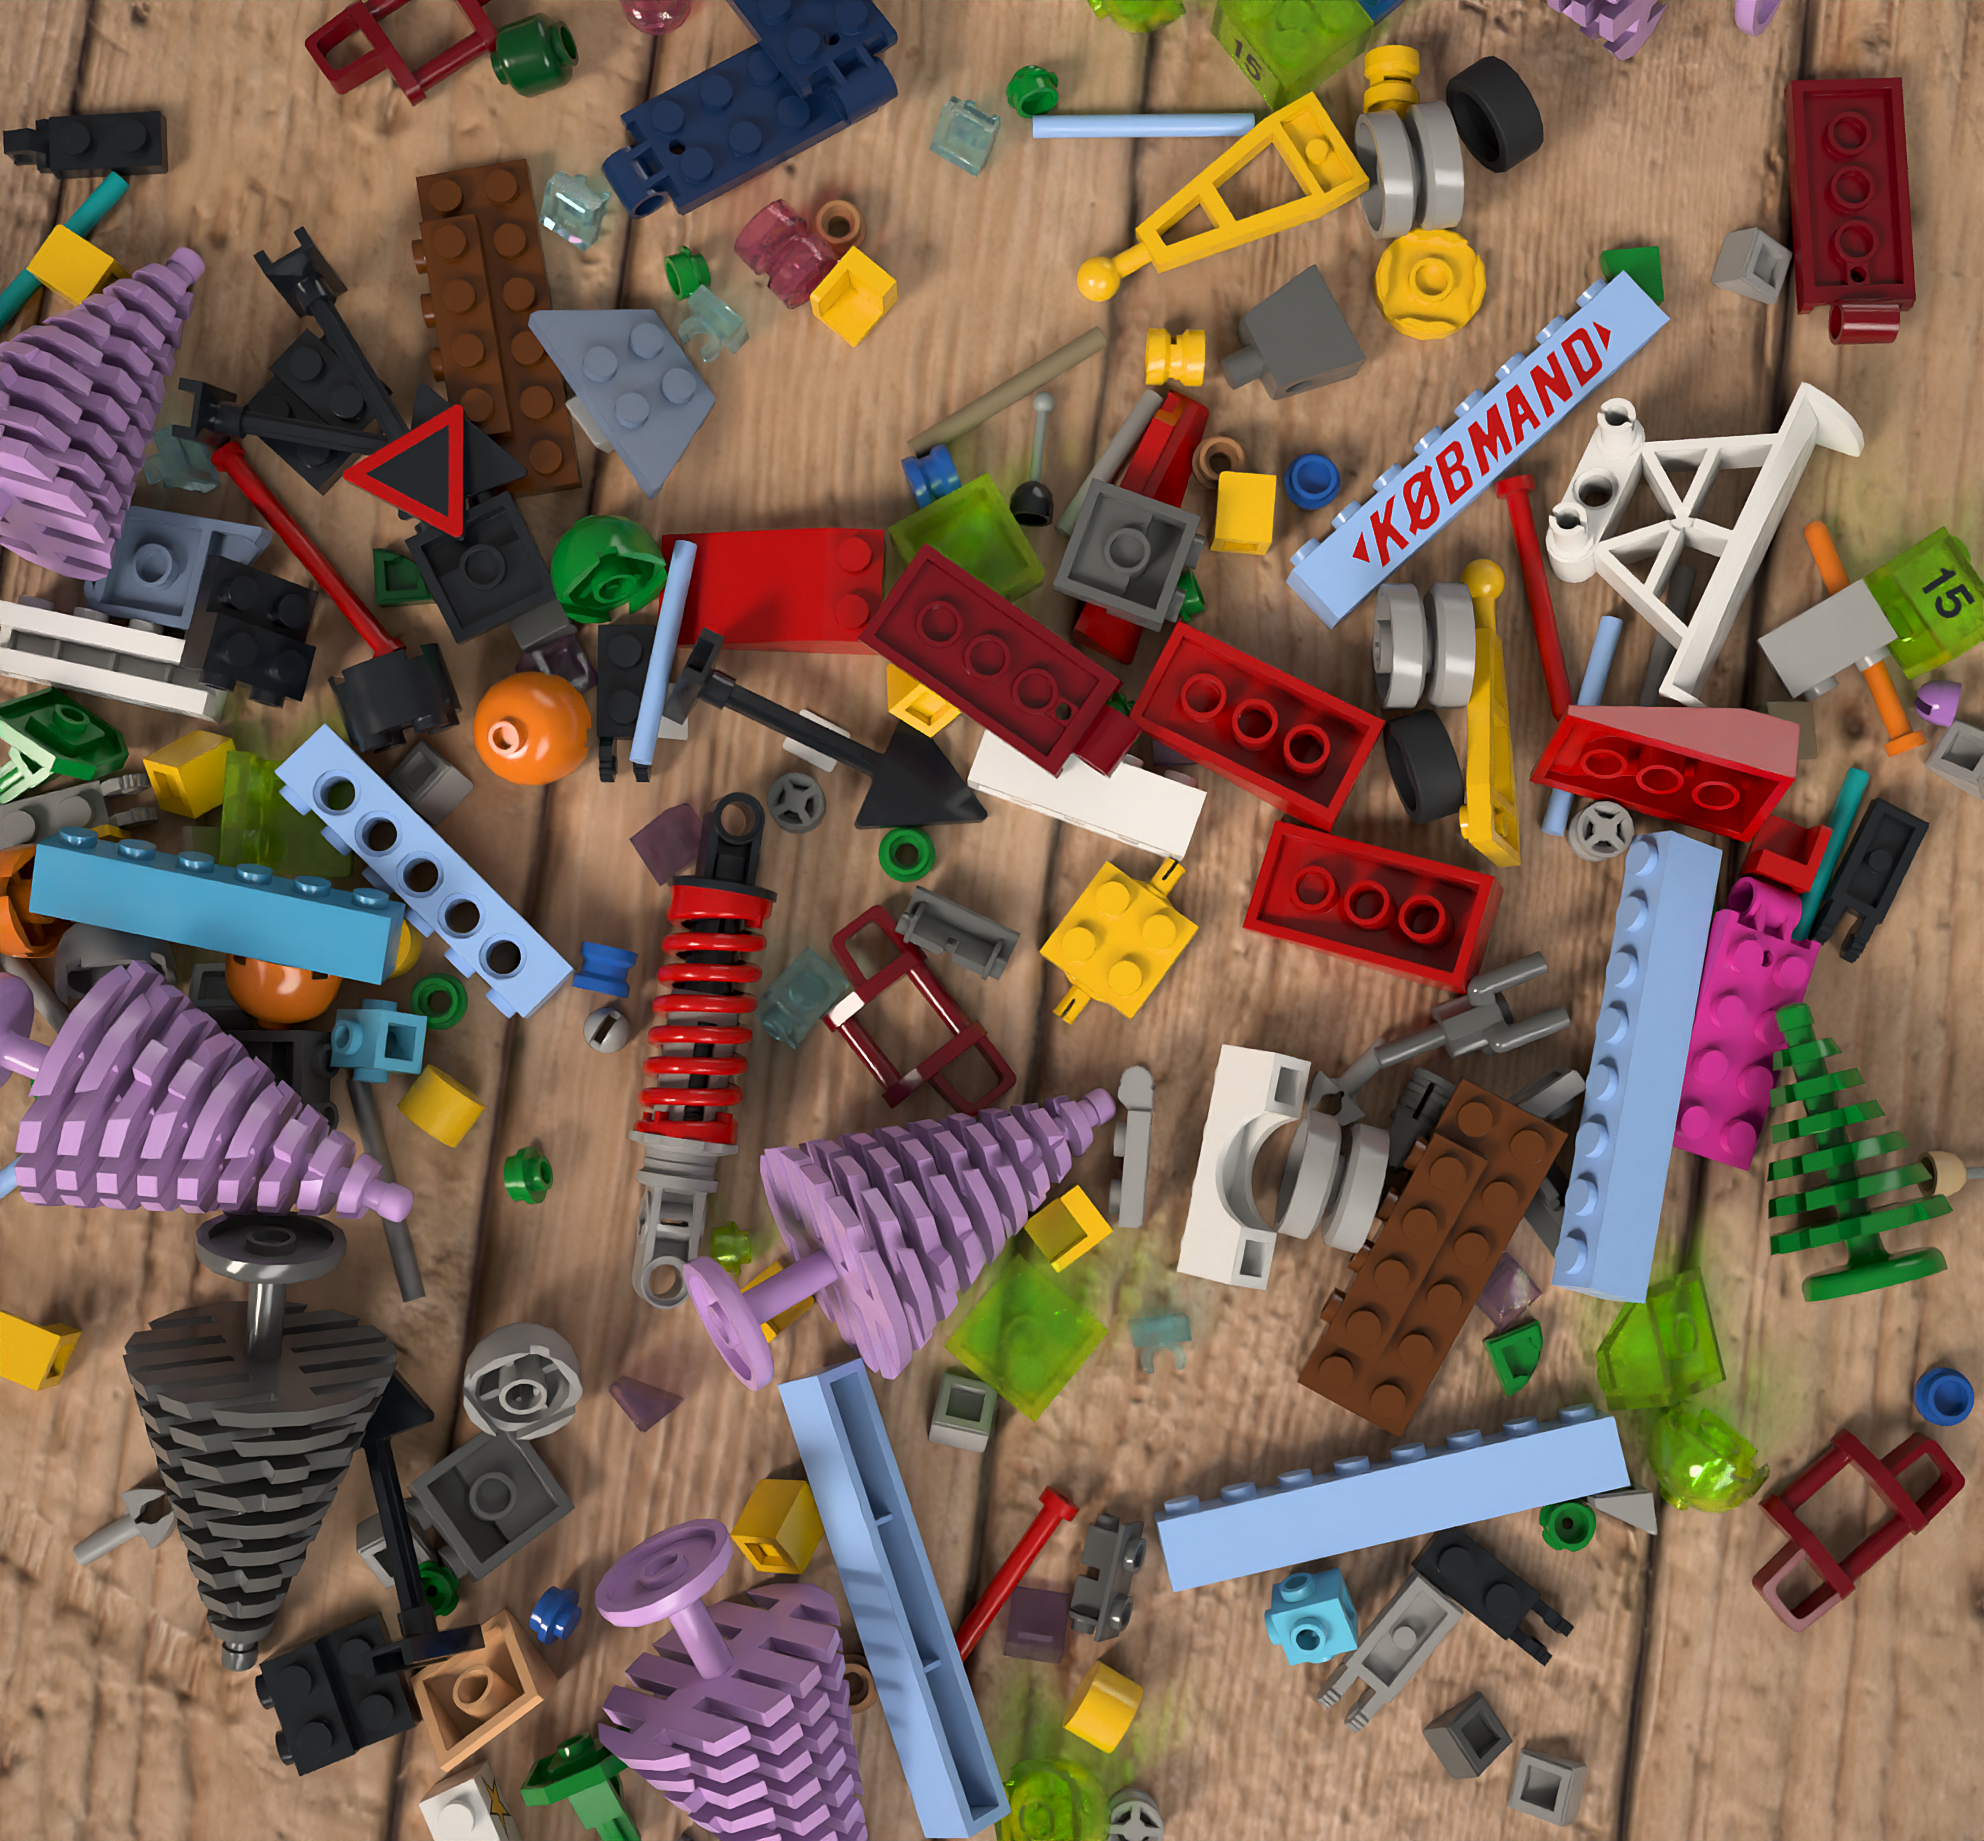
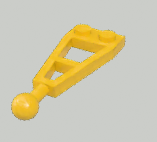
M1311 91L1264 118L1135 228L1136 238L1139 243L1111 259L1104 256H1094L1085 260L1079 267L1076 276L1078 289L1085 298L1091 301H1106L1115 295L1122 278L1150 262L1159 274L1315 220L1369 190L1370 180L1316 95ZM1273 142L1306 197L1236 221L1216 189ZM1200 204L1215 229L1166 246L1160 236Z
M1478 559L1470 562L1463 569L1460 576V582H1464L1468 586L1472 598L1475 618L1476 652L1472 692L1467 705V804L1460 806L1459 821L1463 837L1469 839V842L1498 868L1520 866L1518 803L1503 647L1501 638L1496 634L1495 600L1504 590L1505 575L1502 568L1494 561Z

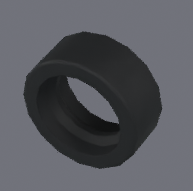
M1495 56L1483 57L1449 80L1446 87V104L1451 111L1457 132L1470 153L1485 168L1494 173L1506 172L1539 150L1544 141L1543 123L1539 109L1523 80L1505 61Z
M1423 709L1387 721L1383 728L1386 758L1398 796L1412 821L1417 824H1424L1458 813L1460 806L1464 804L1462 774L1449 734L1438 715L1433 710Z

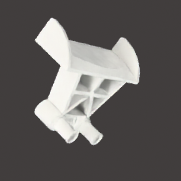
M1801 382L1779 432L1774 434L1646 442L1644 428L1636 420L1635 407L1632 403L1623 398L1609 399L1602 404V413L1598 412L1597 419L1599 425L1592 435L1561 503L1552 509L1554 516H1549L1550 527L1546 536V546L1551 570L1556 577L1565 582L1577 583L1587 580L1597 572L1677 649L1659 689L1660 707L1709 708L1699 701L1698 698L1815 445L1824 446L1855 457H1859L1864 448L1863 433L1854 418L1834 399L1805 382ZM1762 467L1733 530L1698 519L1721 469ZM1697 471L1682 503L1666 473ZM1643 474L1668 520L1613 538ZM1603 492L1611 496L1610 500L1602 506L1592 507L1583 503V500L1591 493ZM1685 546L1720 557L1688 627L1660 601ZM1658 555L1644 585L1625 567V565Z

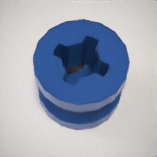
M943 443L933 446L929 455L918 459L914 456H909L901 459L909 487L922 513L932 509L935 501L948 497L955 500L964 496L956 468Z
M582 941L579 953L584 959L581 971L574 975L572 986L628 998L631 987L626 979L629 969L636 965L638 954L619 948Z

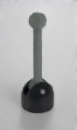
M1046 391L1037 393L1033 398V407L1037 411L1029 481L1016 488L1009 502L1008 519L1016 524L1028 527L1048 526L1053 520V495L1047 486L1040 482L1048 413L1055 406L1054 397Z

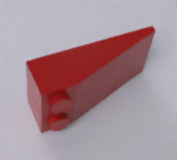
M825 527L662 535L661 553L667 565H664L667 574L669 573L676 540H685L697 545L676 648L693 649L703 627L725 637L721 650L878 655L858 641V638L885 600L887 544L884 529ZM665 587L659 594L658 620L661 611Z
M1179 620L1128 718L1143 729L1144 734L1273 807L1328 834L1331 833L1381 736L1385 724L1384 720Z
M1568 705L1531 770L1529 781L1601 802L1610 801L1626 809L1749 843L1796 779L1800 724L1744 708Z
M1275 820L1242 928L1418 984L1458 995H1468V981L1479 974L1504 889L1495 876Z

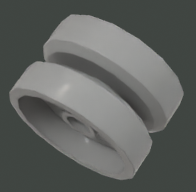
M1444 100L1409 105L1403 122L1393 109L1360 114L1355 129V158L1370 180L1369 190L1359 196L1365 221L1373 238L1382 240L1405 236L1408 234L1414 219L1425 231L1457 226L1462 217L1464 203V172L1457 128L1451 111Z
M1434 582L1425 594L1423 601L1417 588L1412 583H1382L1379 587L1374 610L1372 648L1375 690L1382 710H1412L1420 700L1423 691L1426 699L1434 709H1461L1468 705L1475 672L1476 639L1472 598L1469 588L1464 582Z
M1306 1109L1300 1118L1283 1170L1276 1202L1274 1231L1306 1240L1314 1233L1322 1218L1321 1232L1325 1245L1358 1253L1371 1228L1383 1188L1389 1157V1132L1384 1129L1356 1123L1348 1130L1341 1143L1342 1134L1338 1117Z

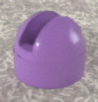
M1943 679L1931 680L1923 684L1917 692L1919 697L1914 701L1917 713L1927 722L1950 727L1958 707L1962 683Z

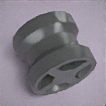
M792 772L782 775L773 782L768 791L767 806L770 815L780 828L789 833L804 834L813 831L821 824L826 814L827 803L821 787L812 777L804 773Z

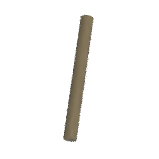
M1097 326L907 441L910 451L914 457L919 459L929 455L933 446L941 443L946 445L1107 347L1108 344L1105 336Z

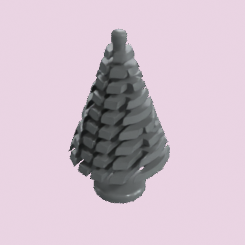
M249 1210L247 1215L222 1214L205 1221L195 1232V1249L198 1260L218 1275L237 1281L249 1282L248 1301L218 1302L174 1311L148 1322L152 1330L134 1332L124 1346L127 1353L123 1355L130 1382L134 1386L136 1401L141 1416L145 1420L147 1435L151 1447L154 1448L161 1478L167 1486V1497L171 1509L177 1517V1528L181 1540L184 1541L185 1547L188 1548L187 1558L191 1571L199 1579L197 1589L201 1601L209 1609L206 1617L210 1629L216 1638L224 1641L221 1653L222 1665L227 1670L235 1672L249 1670L256 1664L258 1659V1641L269 1635L276 1621L279 1611L278 1607L288 1593L292 1577L298 1575L306 1559L307 1546L309 1542L315 1540L322 1526V1518H324L338 1491L337 1485L342 1483L350 1467L349 1464L353 1453L359 1448L366 1433L364 1430L367 1423L375 1414L382 1396L380 1394H383L398 1363L394 1362L398 1353L392 1341L385 1342L387 1335L373 1325L356 1327L360 1318L333 1309L304 1312L308 1304L285 1302L287 1284L313 1280L335 1270L345 1256L347 1245L343 1230L329 1220L317 1216L297 1215L298 1212L289 1211L287 1216H266L258 1212V1210Z

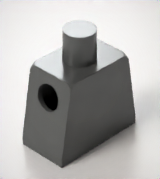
M1314 264L1241 318L1237 336L1243 348L1221 358L1219 363L1228 385L1233 390L1259 378L1268 396L1272 400H1280L1357 375L1365 360V356L1316 264Z

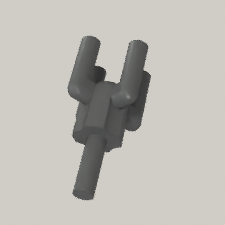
M1540 951L1472 977L1467 984L1468 995L1462 994L1431 1006L1434 1019L1433 1025L1374 1048V1053L1382 1069L1440 1046L1446 1048L1450 1058L1453 1060L1480 1049L1488 1056H1495L1570 1027L1569 1016L1562 1005L1514 1023L1510 1007L1501 993L1504 990L1548 973L1545 959Z

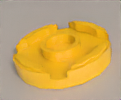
M1419 227L1410 230L1407 235L1396 239L1382 253L1373 278L1374 299L1385 321L1401 334L1420 340L1444 339L1462 330L1480 308L1487 287L1485 265L1479 254L1475 255L1473 249L1467 245L1469 242L1459 233L1447 229L1425 231Z

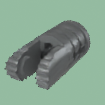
M1415 1066L1411 1073L1412 1077L1407 1081L1403 1094L1399 1096L1395 1109L1389 1115V1118L1394 1122L1389 1130L1390 1145L1387 1168H1390L1391 1172L1396 1171L1397 1174L1399 1172L1405 1173L1407 1168L1403 1167L1402 1164L1411 1145L1418 1135L1425 1139L1429 1137L1456 1085L1446 1079ZM1432 1088H1434L1433 1091H1432V1093H1431V1095H1430V1097H1429V1099H1428V1101H1427V1103H1426V1105L1424 1106V1108H1423V1110H1422V1112H1421V1114H1420L1418 1120H1416L1417 1117H1418V1115H1419V1113H1420V1111H1421V1109H1422V1107H1423V1105H1424V1103L1426 1102V1100H1427V1098H1428V1096H1429V1094H1430Z

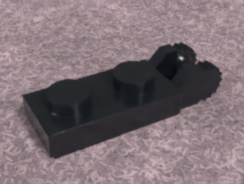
M598 625L597 737L600 739L599 776L601 782H615L618 773L617 740H633L657 629L655 625ZM633 762V773L636 777V782H650L652 774L651 765Z
M1879 797L1871 800L1823 898L1826 903L1817 913L1807 939L1821 943V946H1823L1832 936L1844 910L1858 919L1850 927L1844 938L1839 957L1850 963L1859 959L1876 925L1882 924L1930 823Z
M1456 1526L1435 1531L1411 1562V1565L1505 1641L1510 1638L1544 1666L1552 1658L1548 1648L1534 1636L1529 1637L1517 1627L1529 1610L1532 1609L1541 1616L1543 1622L1557 1634H1563L1568 1637L1574 1629L1570 1622L1539 1598L1541 1594Z

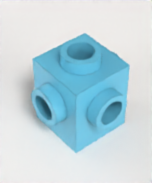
M362 999L361 1009H337L336 1023L331 1035L332 1056L330 1066L354 1070V1081L388 1084L389 1073L421 1074L427 1017L397 1012L398 1003L375 999Z
M1339 1567L1315 1574L1306 1572L1295 1573L1286 1577L1281 1583L1273 1584L1271 1609L1264 1612L1265 1624L1273 1645L1282 1644L1290 1666L1304 1662L1322 1663L1332 1659L1339 1653L1358 1649V1615Z

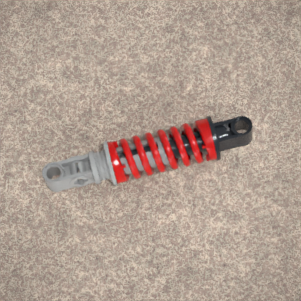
M743 792L730 793L714 800L708 805L703 815L695 875L669 876L668 886L671 887L672 901L667 909L666 918L674 926L689 932L666 935L662 940L661 948L670 957L685 963L666 964L658 969V982L672 989L671 994L657 996L653 1000V1012L659 1017L667 1019L666 1025L650 1028L647 1041L652 1046L662 1049V1055L646 1058L642 1067V1071L646 1076L658 1081L657 1087L641 1089L637 1098L639 1105L653 1110V1113L643 1112L642 1120H637L633 1124V1130L629 1129L628 1134L629 1139L646 1147V1157H644L643 1161L645 1165L642 1169L637 1170L636 1181L646 1185L638 1213L637 1244L631 1281L634 1290L641 1298L660 1309L678 1307L689 1297L683 1276V1264L697 1257L705 1226L706 1195L716 1193L719 1180L713 1177L716 1172L715 1163H717L718 1157L738 1154L739 1145L736 1144L738 1122L733 1118V1114L724 1113V1106H734L740 1104L743 1100L744 1093L742 1088L728 1082L729 1075L743 1074L748 1069L747 1058L733 1052L734 1044H745L752 1040L753 1031L751 1027L738 1022L739 1013L754 1012L757 1009L758 1001L752 994L735 990L734 984L735 982L753 983L759 981L762 978V969L755 963L738 958L740 951L761 952L766 948L767 940L763 934L744 930L743 926L746 923L745 927L762 929L763 920L771 917L773 903H776L778 895L774 891L755 885L765 814L760 802L752 795ZM727 805H734L740 808L745 815L746 826L739 836L728 833L721 823V814ZM661 1219L679 1220L682 1222L680 1224L660 1221ZM660 1265H672L675 1271L673 1286L665 1293L653 1294L648 1285L651 1272Z

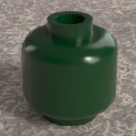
M542 12L511 22L500 28L496 34V51L491 52L490 55L494 73L500 83L503 85L510 84L519 95L527 98H532L566 85L572 78L573 67L579 61L575 41L566 24L562 21L555 22L551 16Z

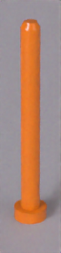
M1820 520L1806 525L1804 536L1831 597L1850 586L1851 583L1826 525ZM1881 660L1862 671L1891 739L1890 742L1884 744L1888 757L1897 756L1928 743L1923 730L1913 732L1884 661Z

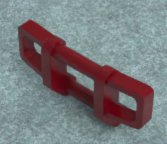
M356 0L305 40V47L338 94H346L388 69L405 97L414 107L427 98L424 92L487 51L490 55L491 52L496 51L497 30L482 8L491 0H453L468 20L474 32L413 72H410L391 41L378 25L379 21L411 0H367L364 3L361 0ZM359 29L373 50L341 69H333L326 60V54Z
M880 905L872 906L836 933L830 941L829 949L855 991L835 1006L821 1020L831 1033L837 1030L884 1089L885 1093L881 1096L891 1109L928 1082L957 1113H964L975 1117L979 1114L978 1110L988 1107L1016 1084V1075L986 1036L988 1032L978 1020L972 1022L925 963L928 956L921 947L914 945L912 942L908 944L903 942L904 935L895 931L897 923L885 908ZM874 923L884 931L902 955L869 980H866L848 952L845 942L867 925ZM907 975L955 1037L906 1076L902 1077L855 1015ZM974 1045L997 1075L998 1085L979 1101L970 1103L939 1072Z
M1842 1428L1830 1439L1832 1446L1776 1496L1770 1492L1757 1504L1765 1516L1789 1539L1752 1579L1754 1589L1781 1622L1794 1632L1804 1631L1836 1604L1846 1599L1856 1590L1853 1583L1910 1532L1915 1536L1921 1532L1963 1489L1965 1485L1964 1476L1935 1440L1921 1432H1916L1879 1461L1851 1432ZM1927 1453L1938 1467L1940 1478L1914 1503L1895 1477L1923 1454ZM1850 1464L1865 1478L1893 1515L1837 1564L1816 1536L1793 1513L1846 1465ZM1805 1559L1825 1585L1796 1608L1789 1610L1777 1596L1776 1587Z

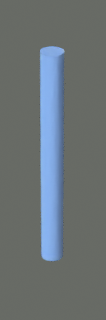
M1254 113L1032 115V138L1244 136L1255 127Z
M676 540L674 544L629 757L630 761L643 765H652L697 551L696 544L685 540Z
M1612 616L1601 617L1576 705L1600 706L1624 623L1621 619ZM1555 788L1552 789L1541 827L1542 832L1554 836H1563L1575 794Z

